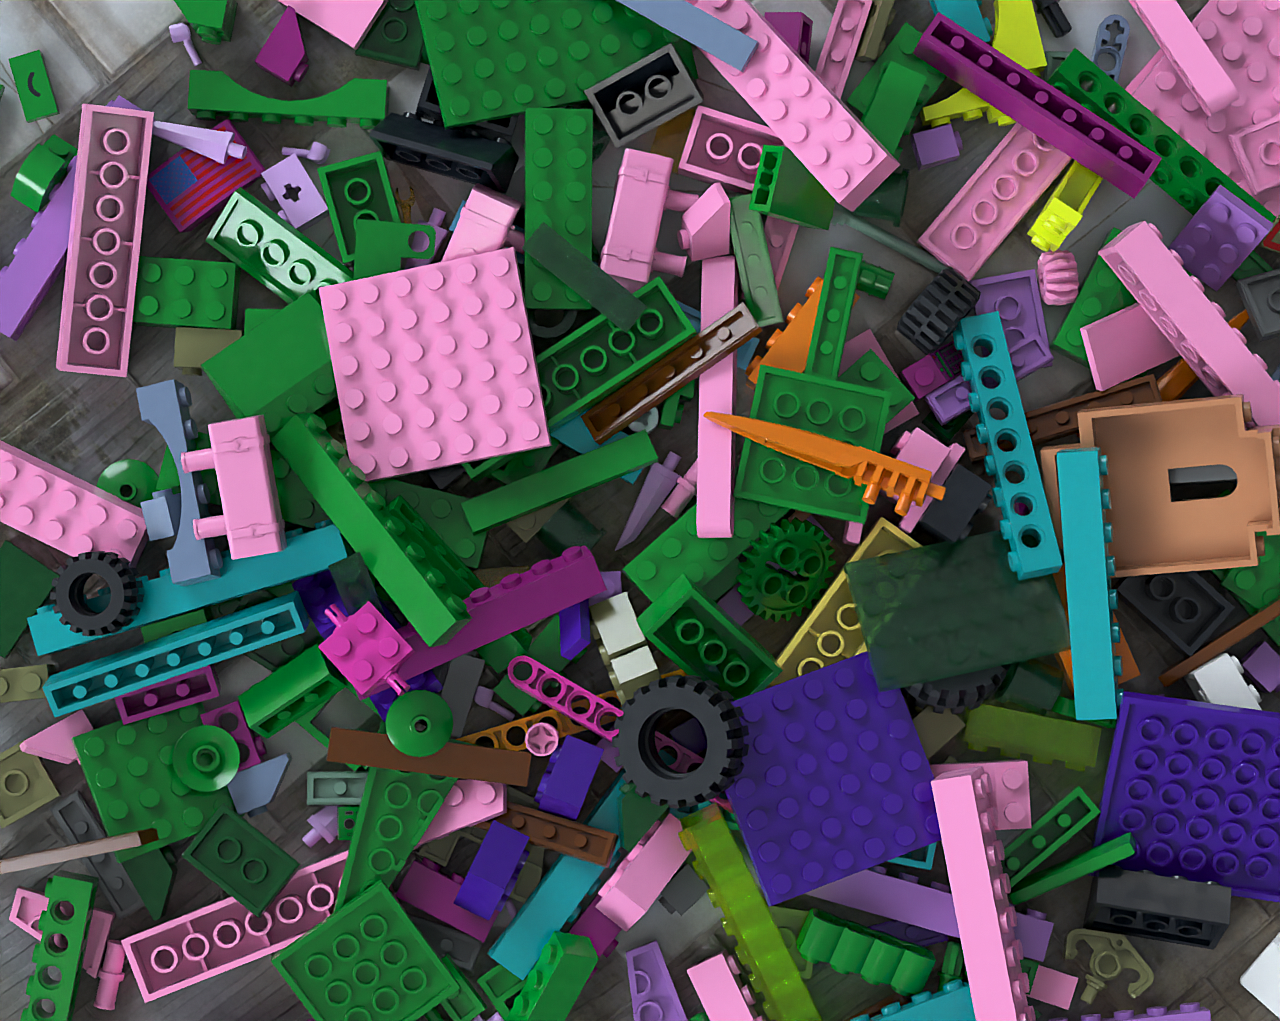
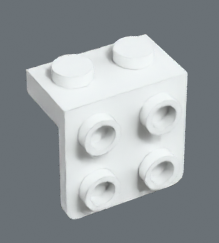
M1280 932L1240 978L1241 985L1279 1019Z

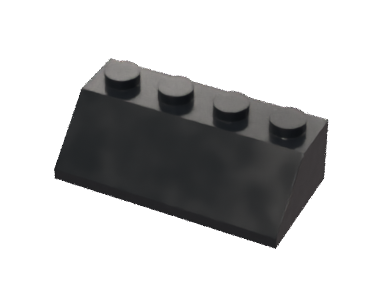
M391 112L371 130L369 135L386 160L474 185L479 183L502 193L507 192L519 160V156L514 150L512 143L499 137H494L493 140L482 138L481 134L470 129H464L463 132L452 128L445 129L444 122L435 120L432 124L422 121V118L409 112H404L403 115Z
M1108 865L1097 870L1092 879L1083 928L1214 950L1230 925L1232 888L1222 886L1214 881L1201 883L1189 881L1183 876L1165 877L1156 875L1148 870L1135 872L1123 870L1118 865Z

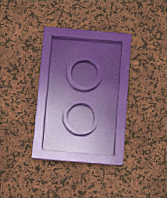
M1219 185L1167 249L1174 250L1183 260V267L1217 292L1268 234L1274 224L1222 185Z
M1035 269L969 281L981 292L980 299L974 306L975 316L999 311L1007 347L1037 331L1050 350ZM981 346L982 356L988 357L990 355L988 349ZM1050 362L1042 368L1051 367L1053 364Z

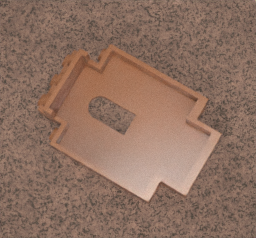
M1243 394L1081 409L1077 413L1080 443L1044 446L1041 449L1045 496L1059 549H1063L1057 452L1060 449L1101 447V455H1107L1108 475L1103 476L1104 489H1110L1111 509H1105L1106 522H1112L1113 542L1108 543L1109 556L1115 557L1116 575L1110 576V578L1258 566L1260 556H1265L1264 536H1257V532L1266 531L1267 536L1280 535V424L1247 427L1246 422H1252L1250 401L1244 402ZM1223 464L1232 468L1237 475V487L1230 495L1172 501L1168 469Z

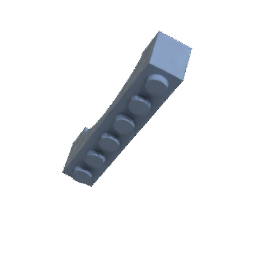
M174 379L136 388L141 419L148 424L154 425L163 436L174 458L180 480L182 500L180 527L173 549L166 551L172 583L188 586L221 578L219 568L223 567V561L219 549L215 548L214 538L209 537L196 540L193 529V519L212 517L209 516L207 503H210V492L202 480L201 471L203 470L185 474L181 462V452L197 450L195 438H198V429L194 419L190 417L189 406L192 405L190 391L183 383Z

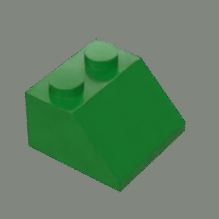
M174 0L198 36L202 37L203 42L220 45L222 40L231 42L238 6L236 0Z

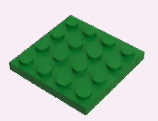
M760 365L749 418L805 430L880 453L892 392ZM745 437L732 497L863 525L866 522L869 504L862 500L867 485L863 483L861 486L855 485L854 477L849 479L836 475L835 472L791 457Z
M202 701L125 725L120 720L71 739L107 836L110 837L153 827L154 829L157 828L159 840L141 846L113 851L118 864L199 834L223 803L238 814L227 785L212 792L196 791L181 782L173 767V751L179 738L188 730L204 725L200 716L206 713ZM203 754L199 758L200 763L204 766L210 765L213 761L212 756L209 754Z
M382 879L271 957L273 965L315 1021H416L460 989V984Z

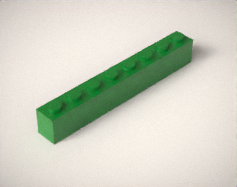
M314 413L295 414L270 441L429 647L446 645L472 619L466 611V604L459 596L452 593L445 584L446 579L444 575L432 567L425 558L426 553L423 548L411 540L405 532V525L386 508L384 498L369 486L365 480L364 472L359 467L353 465L348 459L343 445L334 440L327 432L325 422Z

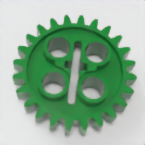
M794 517L792 522H789L783 518L780 527L773 522L770 523V532L768 534L760 530L759 535L761 539L758 542L752 539L749 541L753 549L751 551H743L742 554L747 560L737 565V567L744 571V573L739 574L735 578L742 584L737 588V592L743 596L741 601L748 606L750 611L766 621L771 618L774 622H778L780 617L790 621L792 612L800 617L803 606L811 610V600L813 598L820 600L821 598L818 592L820 588L828 589L829 587L824 582L825 578L834 576V573L828 570V567L836 563L830 557L835 552V549L828 545L831 539L824 534V531L806 519L802 522L797 517ZM767 561H771V562H773V563L778 564L780 567H782V568H784V569L779 568V569L777 570V569H776L775 567H773L772 565H770V564H768V563L766 564V562H767ZM788 571H796L801 576H806V578H798Z

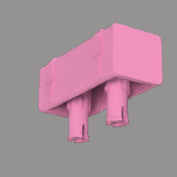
M625 149L614 185L615 193L605 241L598 261L595 288L629 296L648 284L650 273H653V271L676 275L682 278L687 257L657 251L656 243L663 211L669 209L685 213L699 199V195L670 189L671 186L668 185L674 161L672 158L633 149Z
M477 183L460 212L461 217L441 262L506 249V247H514L517 252L524 254V233L514 229L515 225H513L522 203Z
M264 414L209 424L211 448L181 452V462L185 474L192 471L215 468L222 502L223 515L193 519L196 540L227 535L232 560L283 551L287 548L284 531L285 522L281 515L269 447L270 437L267 434Z

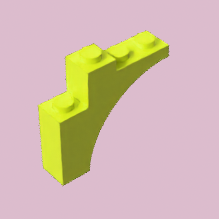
M995 0L993 3L995 9V28L991 46L1037 77H1040V72H1043L1046 68L1047 61L1032 0ZM964 87L945 100L923 107L920 112L922 126L931 124L932 129L951 124L950 120L963 117L964 121L983 117L982 112L985 111L989 124L998 122V126H1007L1016 123L1015 120Z
M1074 160L1027 234L1032 237L1031 242L1045 252H1048L1049 249L1055 252L1083 217L1084 209L1103 178Z

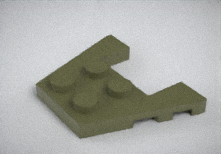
M507 785V801L535 810L538 809L539 803L534 802L535 797ZM467 826L450 833L447 837L428 842L420 850L419 855L446 867L460 836L481 845L488 831ZM528 843L524 849L530 853L509 896L522 903H525L541 881L545 850Z

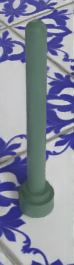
M835 201L833 217L830 222L832 225L835 226L838 223L843 226L845 223L938 274L947 268L931 254L859 217Z

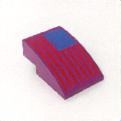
M226 119L210 130L233 132L235 134L233 143L247 147L244 159L228 156L225 164H222L192 150L183 148L147 176L146 186L180 233L191 232L211 214L221 211L227 205L235 190L240 187L246 190L262 177V172L266 171L229 119Z

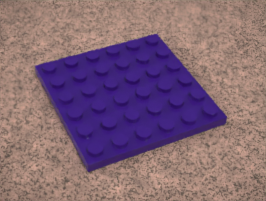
M883 645L731 702L734 708L740 706L744 713V716L739 718L742 726L748 725L749 735L744 737V744L749 745V751L747 756L742 757L741 762L745 766L741 774L734 777L735 782L729 789L725 790L768 906L776 905L942 840L931 781L935 778ZM699 721L700 727L702 729L703 735L707 743V736L705 730Z
M1123 691L1099 807L1101 812L1097 817L1091 849L1131 832L1136 841L1134 855L1111 865H1118L1123 870L1135 872L1148 870L1156 875L1165 877L1183 876L1189 881L1201 883L1214 881L1222 886L1231 887V896L1280 902V713ZM1094 871V872H1092V873H1090V874H1088V875H1089V876H1094L1095 873H1096V871Z

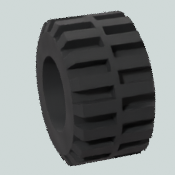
M952 267L943 269L898 322L897 331L924 354L934 353L953 333L958 322L965 318L980 299L981 292Z
M85 552L78 554L79 556L66 560L67 565L59 567L56 572L60 574V577L53 578L51 584L56 586V592H50V600L56 599L57 605L52 607L54 613L62 614L59 621L63 625H71L70 631L74 633L82 632L83 636H100L121 631L122 627L129 626L133 622L132 616L138 615L140 608L137 607V603L143 602L144 597L143 594H138V588H142L143 583L142 580L136 581L135 576L139 573L135 567L129 568L130 561L126 558H118V554L113 552ZM93 574L101 575L108 582L111 589L110 603L102 613H96L91 610L84 599L85 583Z

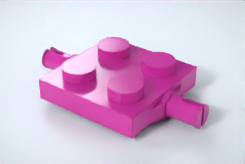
M370 601L355 614L348 617L341 612L336 604L330 605L329 607L336 613L337 617L328 608L324 614L337 627L333 634L318 646L319 649L364 698L376 687L388 683L397 692L398 696L404 695L405 693L397 683L406 692L410 689V685L402 679L398 672L402 664L415 653L413 648Z

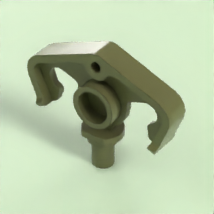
M1074 928L1067 932L1064 940L1063 959L1072 960L1076 957L1078 951L1075 945L1079 940H1085L1093 949V954L1089 961L1090 970L1093 975L1086 974L1085 976L1087 979L1086 984L1088 985L1080 997L1082 1001L1092 1005L1098 992H1102L1103 989L1107 990L1108 986L1104 984V981L1117 978L1124 968L1137 970L1140 974L1139 980L1135 983H1130L1127 992L1131 998L1135 999L1153 983L1154 974L1151 968L1124 935Z

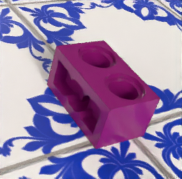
M240 701L232 702L200 715L204 725H212L224 729L234 738L237 745L243 743L249 748L250 756L247 761L240 762L237 772L265 762L263 755L267 754L264 741L260 735L255 736L254 731L249 728ZM228 712L235 714L238 718V726L233 731H227L222 725V718Z

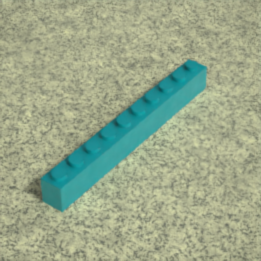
M329 519L314 524L316 530L303 533L302 528L286 532L287 548L281 552L234 560L231 558L230 550L221 552L223 567L219 568L221 578L188 586H180L172 583L170 568L159 571L160 577L150 581L148 576L135 578L136 581L142 580L143 587L138 588V594L144 595L143 602L137 603L140 611L138 615L131 617L133 622L129 626L122 627V630L116 633L100 636H83L82 632L74 633L69 630L71 625H63L59 621L62 614L54 613L52 607L56 606V604L36 609L38 615L28 617L27 621L37 656L50 655L356 562L353 548L332 520ZM110 586L97 590L99 595L97 597L87 599L86 594L84 595L85 602L91 610L96 613H102L108 607L111 600Z

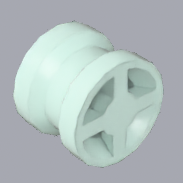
M656 407L629 424L630 430L635 433L646 429L647 434L652 432L656 428L659 419Z

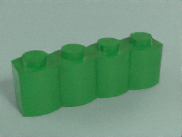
M816 908L810 909L796 941V946L803 959L814 964H818L820 961L830 963L835 971L848 975L850 972L861 974V978L872 985H880V983L892 985L891 988L903 996L916 995L923 991L936 962L933 952L920 945L902 941L887 933L872 930L859 923L841 919Z

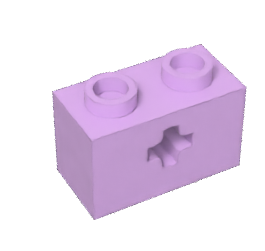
M295 153L261 173L266 181L261 184V187L270 201L277 199L283 209L278 212V215L299 232H303L330 215L326 203ZM292 188L299 192L298 197L300 200L295 203L291 198L288 199L290 197L288 191Z

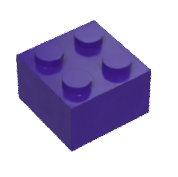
M570 735L566 736L563 745L558 743L551 755L534 802L539 803L537 810L576 822L604 749Z
M493 820L453 904L488 921L494 910L501 912L530 853L524 849L530 837Z

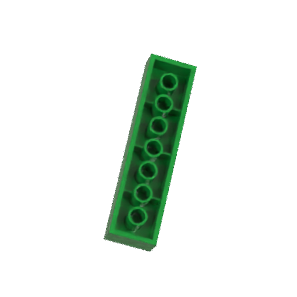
M660 276L536 356L550 434L629 383L697 335L696 330ZM522 452L463 463L462 465L470 478L476 483Z

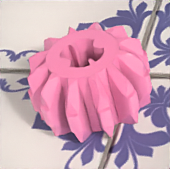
M1057 249L1055 252L1050 250V252L1042 253L1037 262V282L1041 299L1047 305L1055 306L1074 303L1078 295L1079 273L1077 272V263L1075 262L1074 255L1068 250L1060 251V249Z

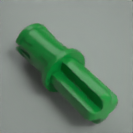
M949 941L947 943L942 969L937 972V975L940 976L937 992L943 991L942 985L957 979L963 981L964 977L961 976L964 955L960 942Z

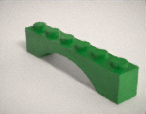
M190 70L188 110L192 115H196V119L204 121H215L216 116H228L230 121L240 123L248 122L249 118H262V123L281 124V119L294 120V124L301 126H313L314 121L327 122L329 127L344 128L347 127V123H360V128L373 129L388 116L390 86L387 80L354 78L341 88L324 96L308 100L285 101L267 98L250 92L234 82L223 71Z

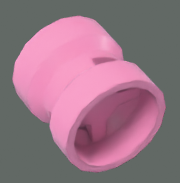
M540 722L534 724L526 733V747L536 756L549 755L555 751L559 743L558 731L549 723Z

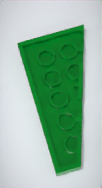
M380 722L378 733L387 734L385 722ZM449 738L448 742L479 746L477 744L468 743L452 738ZM369 766L333 913L381 879L388 888L390 887L398 872L401 871L410 853L418 844L442 806L454 783L459 778Z

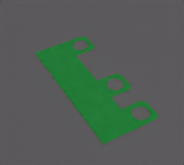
M357 219L353 281L400 271L401 257L416 259L432 258L435 253V229L430 225ZM415 231H422L429 237V246L423 252H415L409 247L408 238Z

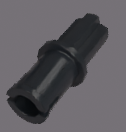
M1033 0L1038 8L1036 13L1042 14L1054 37H1063L1072 30L1069 21L1058 4L1060 0Z

